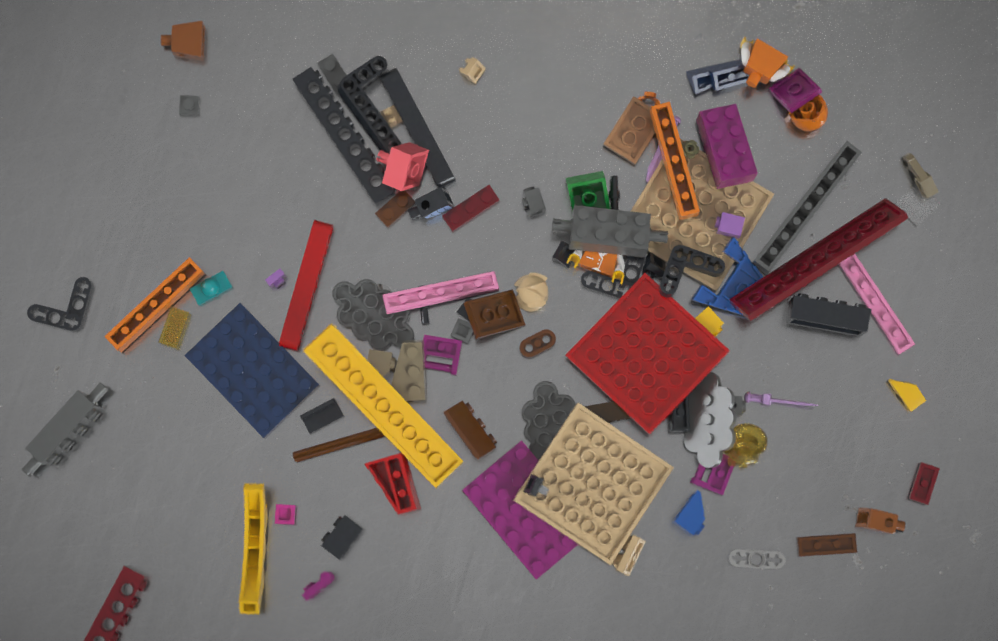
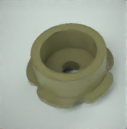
M686 140L682 143L685 157L694 158L699 153V146H697L696 141Z

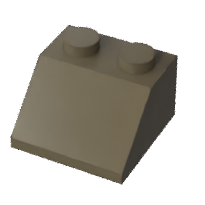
M369 349L367 361L385 379L390 377L397 365V360L394 358L393 353Z

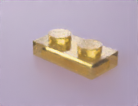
M171 306L158 343L178 349L190 313Z

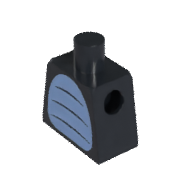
M439 187L415 199L417 206L408 209L412 220L420 216L427 220L447 212L455 206L449 192Z

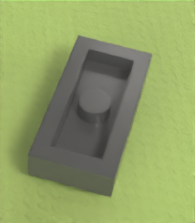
M331 54L319 61L317 65L336 96H338L337 86L346 74L334 54ZM343 84L345 89L348 90L351 88L349 84Z

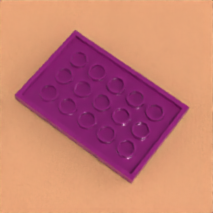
M521 440L465 486L462 491L537 580L575 548L578 543L513 500L538 463V459Z

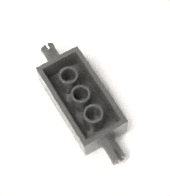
M574 205L570 220L553 218L552 231L569 232V249L645 258L650 241L667 243L668 231L651 230V214Z
M99 382L89 395L77 390L26 446L25 449L33 457L21 470L31 477L41 464L55 465L62 457L60 454L64 450H69L75 443L73 440L87 430L88 423L91 420L95 421L101 413L99 411L102 408L97 402L109 389Z

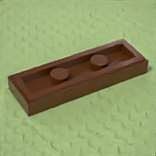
M856 533L797 537L798 557L857 553Z

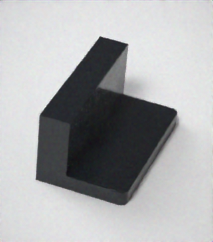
M335 398L300 415L309 434L344 417Z

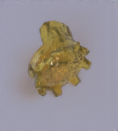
M750 423L736 425L733 428L736 435L735 444L731 449L725 451L730 456L727 462L729 466L735 467L737 463L743 464V468H747L751 463L756 464L760 454L766 450L768 444L767 435L757 425Z

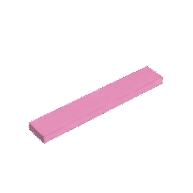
M856 254L839 263V267L868 309H871V315L896 353L899 355L915 345Z
M495 271L383 294V301L386 313L391 314L499 291Z

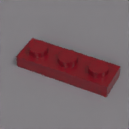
M487 185L443 214L442 218L450 230L454 232L498 203L500 199L491 186Z

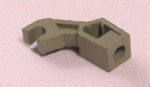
M908 153L902 156L903 160L908 163L907 168L916 176L914 180L922 197L929 198L937 194L939 191L932 176L923 170L913 154Z

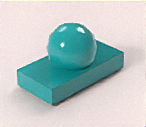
M221 271L190 288V291L198 305L201 306L233 287L225 272Z

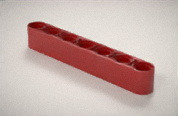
M318 220L313 222L279 341V346L299 350L331 239L333 224Z

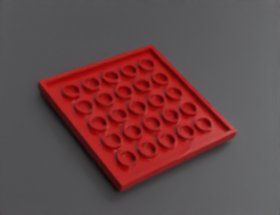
M644 273L565 356L650 435L719 364L730 350L675 299L663 297L659 292V285Z

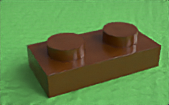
M405 190L400 191L381 207L375 215L389 228L416 203Z

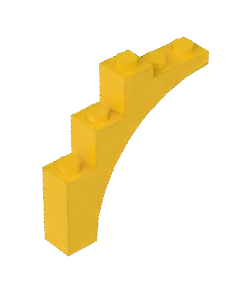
M244 483V553L239 609L240 614H260L265 580V534L268 511L265 502L264 484Z

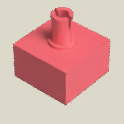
M408 142L391 147L390 154L383 150L379 151L377 162L387 165L382 183L400 191L420 186L429 150Z

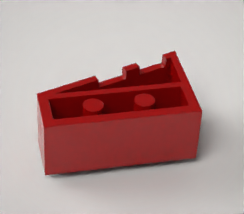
M402 453L364 464L398 515L421 509L407 458Z

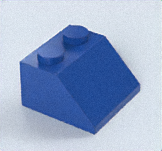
M699 490L692 494L672 521L674 525L689 536L699 535L705 527L702 524L705 521L702 495Z

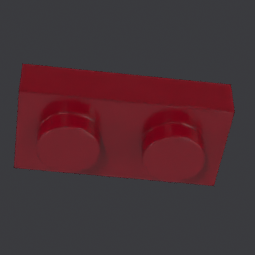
M920 462L909 495L910 500L925 505L929 504L940 468Z

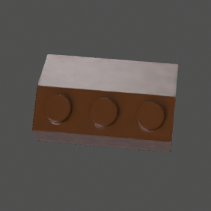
M462 400L444 411L443 414L477 462H479L497 449L495 446L497 441L491 433L489 435L486 434L484 431L486 426L480 418L476 420L472 414L475 412L468 402L465 404Z

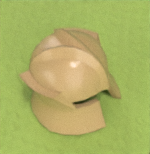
M529 273L516 281L514 284L518 286L516 289L518 292L516 299L521 309L532 312L546 304L548 286L545 281L548 279L547 277L539 273Z

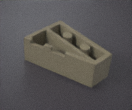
M424 340L404 341L401 346L391 386L406 401L425 400L427 398Z

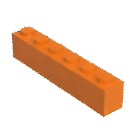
M666 102L651 106L650 114L679 220L698 216L700 210L671 104Z
M189 257L104 337L122 353L196 284L205 273Z

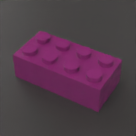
M732 104L700 111L696 118V123L716 188L720 189L753 182L758 172L737 105Z

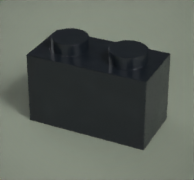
M346 515L343 518L339 516L333 524L335 526L331 533L327 532L321 540L323 542L321 546L339 560H342L364 531L360 525Z

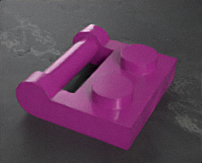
M424 335L425 368L451 372L452 375H457L462 341ZM429 355L453 359L452 365L426 361V357Z
M723 454L721 463L717 467L712 468L707 482L701 481L706 467L699 463L694 478L692 477L690 483L723 496L737 459Z
M332 572L321 573L318 582H311L303 589L305 591L302 594L304 599L310 601L334 581V574Z

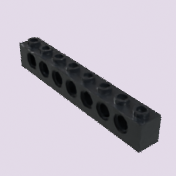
M310 67L294 77L292 80L376 207L396 195L395 188L383 183L378 187L371 184L376 178L383 181L385 170L380 163H375L373 160L375 157L374 153L369 147L365 148L363 145L364 138L360 132L355 133L352 128L354 126L349 116L345 118L342 113L344 109L339 101L335 102L331 97L334 94L329 86L324 87L321 82L323 77L319 71H314ZM312 86L319 87V91L316 93H311L309 90ZM328 101L330 105L328 108L322 109L320 108L321 102ZM334 116L340 118L337 124L330 123V120ZM343 132L351 134L347 140L341 139L340 136ZM358 147L361 149V152L358 155H352L351 150ZM364 163H370L371 169L363 171L361 166Z

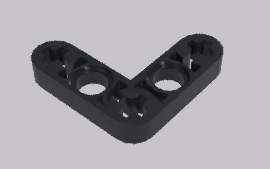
M676 245L671 251L659 286V292L666 298L674 296L684 267L712 277H719L725 269V263L718 257L684 245ZM679 251L682 252L681 258L677 257ZM688 254L691 255L690 258H689V262L686 261V260H687V257H688ZM700 257L703 264H694L693 258ZM715 264L718 265L717 271L713 270ZM676 267L679 270V274L671 275L669 268ZM671 280L670 290L666 291L668 281Z
M634 256L627 257L622 284H620L621 281L618 279H614L613 283L611 277L587 271L581 276V285L588 290L620 299L623 292L617 290V294L613 293L616 289V283L620 284L618 287L620 289L625 287L630 289L640 277L645 258L638 259L636 264L640 265V268L635 265L628 264L629 262L633 264ZM628 269H634L637 272V276L634 279H629L626 276ZM591 275L594 281H598V277L602 278L599 282V289L595 288L596 283L591 282L590 285H587L584 277L588 278ZM610 281L613 284L612 290L605 291L602 288V283Z
M80 277L75 281L67 312L34 304L27 310L28 318L34 322L72 332L79 331L83 326L93 290V283L86 277ZM84 281H86V284L88 285V288H84L83 294L86 295V298L80 295H76L77 292L81 294L82 288L79 287V285L83 284ZM77 299H81L84 303L83 307L79 310L73 306ZM39 308V312L46 314V318L39 315L35 318L32 312ZM53 313L60 315V320L57 323L50 321V316ZM64 315H67L65 317L67 320L75 318L78 324L71 328V324L64 322Z

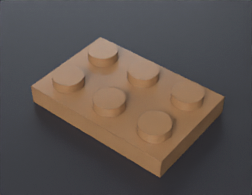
M633 96L603 145L635 165L655 134L650 114L651 107Z

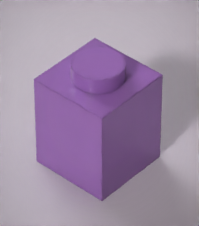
M722 212L721 216L716 218L714 226L718 228L716 234L739 239L745 217Z

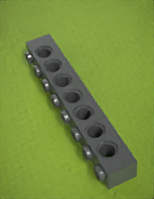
M848 141L845 142L752 262L754 266L766 275L771 271L862 152Z

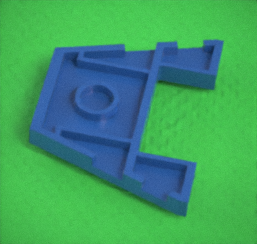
M734 237L730 239L722 252L738 264L718 295L704 285H700L691 300L744 316L731 305L729 299L763 278V275L753 265L747 253L742 250L738 244L739 242Z

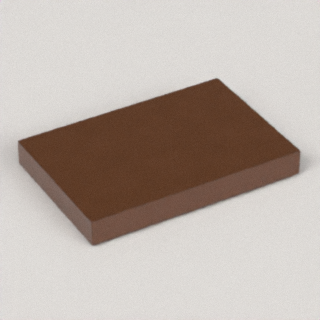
M513 289L464 302L476 339L525 326Z

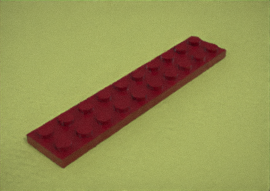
M883 199L729 299L731 305L748 320L752 321L785 298L790 297L794 292L805 287L814 279L822 276L831 268L854 255L857 251L868 246L880 236L885 235L888 231L908 219L907 213L888 199Z

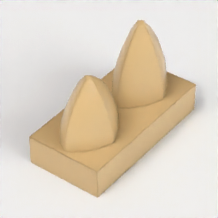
M635 535L629 536L622 547L625 553H618L612 562L617 571L630 576L646 541Z

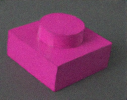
M276 504L275 524L295 525L296 505Z

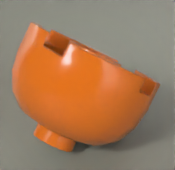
M817 95L793 113L789 112L797 128L803 131H814L825 124L828 117V107L822 96Z

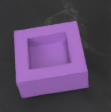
M279 268L266 278L265 281L271 288L274 286L277 288L285 282L284 278L287 276Z

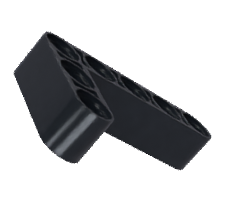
M375 56L346 75L338 84L337 91L378 149L390 154L388 145H401V141L362 89L382 75L387 68L386 59L382 56ZM374 63L379 64L380 67H381V70L375 69L374 66H373V64H374ZM358 74H364L366 76V80L360 79ZM343 84H349L351 86V90L345 89ZM354 99H360L362 105H357ZM366 114L372 115L374 121L367 120ZM378 129L384 132V137L377 134Z

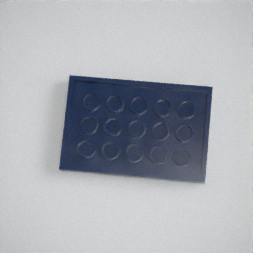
M241 303L230 311L184 355L263 438L274 430L319 386L284 347L279 346V342Z

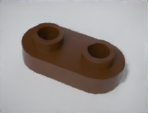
M544 329L524 339L520 343V352L524 357L532 358L552 348L556 342V336L551 330ZM543 337H549L550 341L548 343H544L542 340ZM527 345L533 347L531 352L526 351L525 347Z

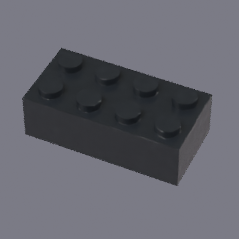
M798 293L797 296L794 295L789 300L786 323L862 336L868 332L871 309L866 308L864 304L851 306L842 300L829 302L828 298L825 297L812 299L809 298L808 294Z

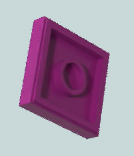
M800 67L769 88L770 93L790 113H793L822 93L821 88Z

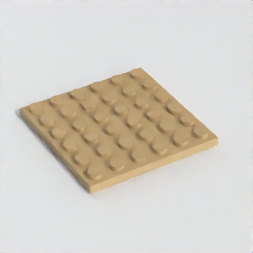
M699 150V153L694 158L685 157L700 212L698 216L679 220L662 158L631 212L651 214V230L668 231L667 243L650 241L647 252L653 253L668 263L672 249L676 245H684L722 259L725 263V269L719 277H712L684 267L683 270L684 274L717 292L734 263L733 259L722 252L732 237L716 234L718 228L714 226L717 216L720 217L722 212L745 217L741 236L739 239L735 238L739 242V246L743 248L773 198L774 193L755 182L717 189L706 153ZM679 251L677 257L681 258L682 252ZM688 254V257H687V260H686V261H688V262H689V258H690V256H691L690 254ZM700 257L693 258L694 264H703ZM715 264L713 270L717 271L718 265Z
M577 403L531 472L532 475L544 479L542 485L549 488L547 495L538 493L534 497L523 492L531 476L530 474L513 500L611 565L674 467L580 403Z

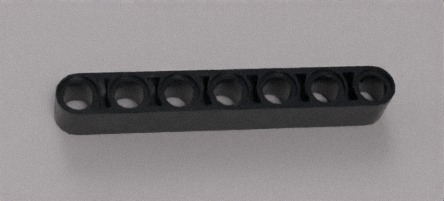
M397 68L380 75V80L414 144L429 150L425 165L436 186L444 188L456 182L450 167Z

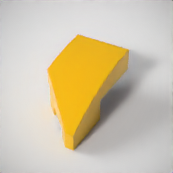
M894 379L888 380L895 393L900 396L910 412L926 402V399L915 384Z

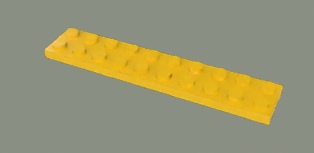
M332 323L303 349L309 358L435 488L463 462L455 451Z

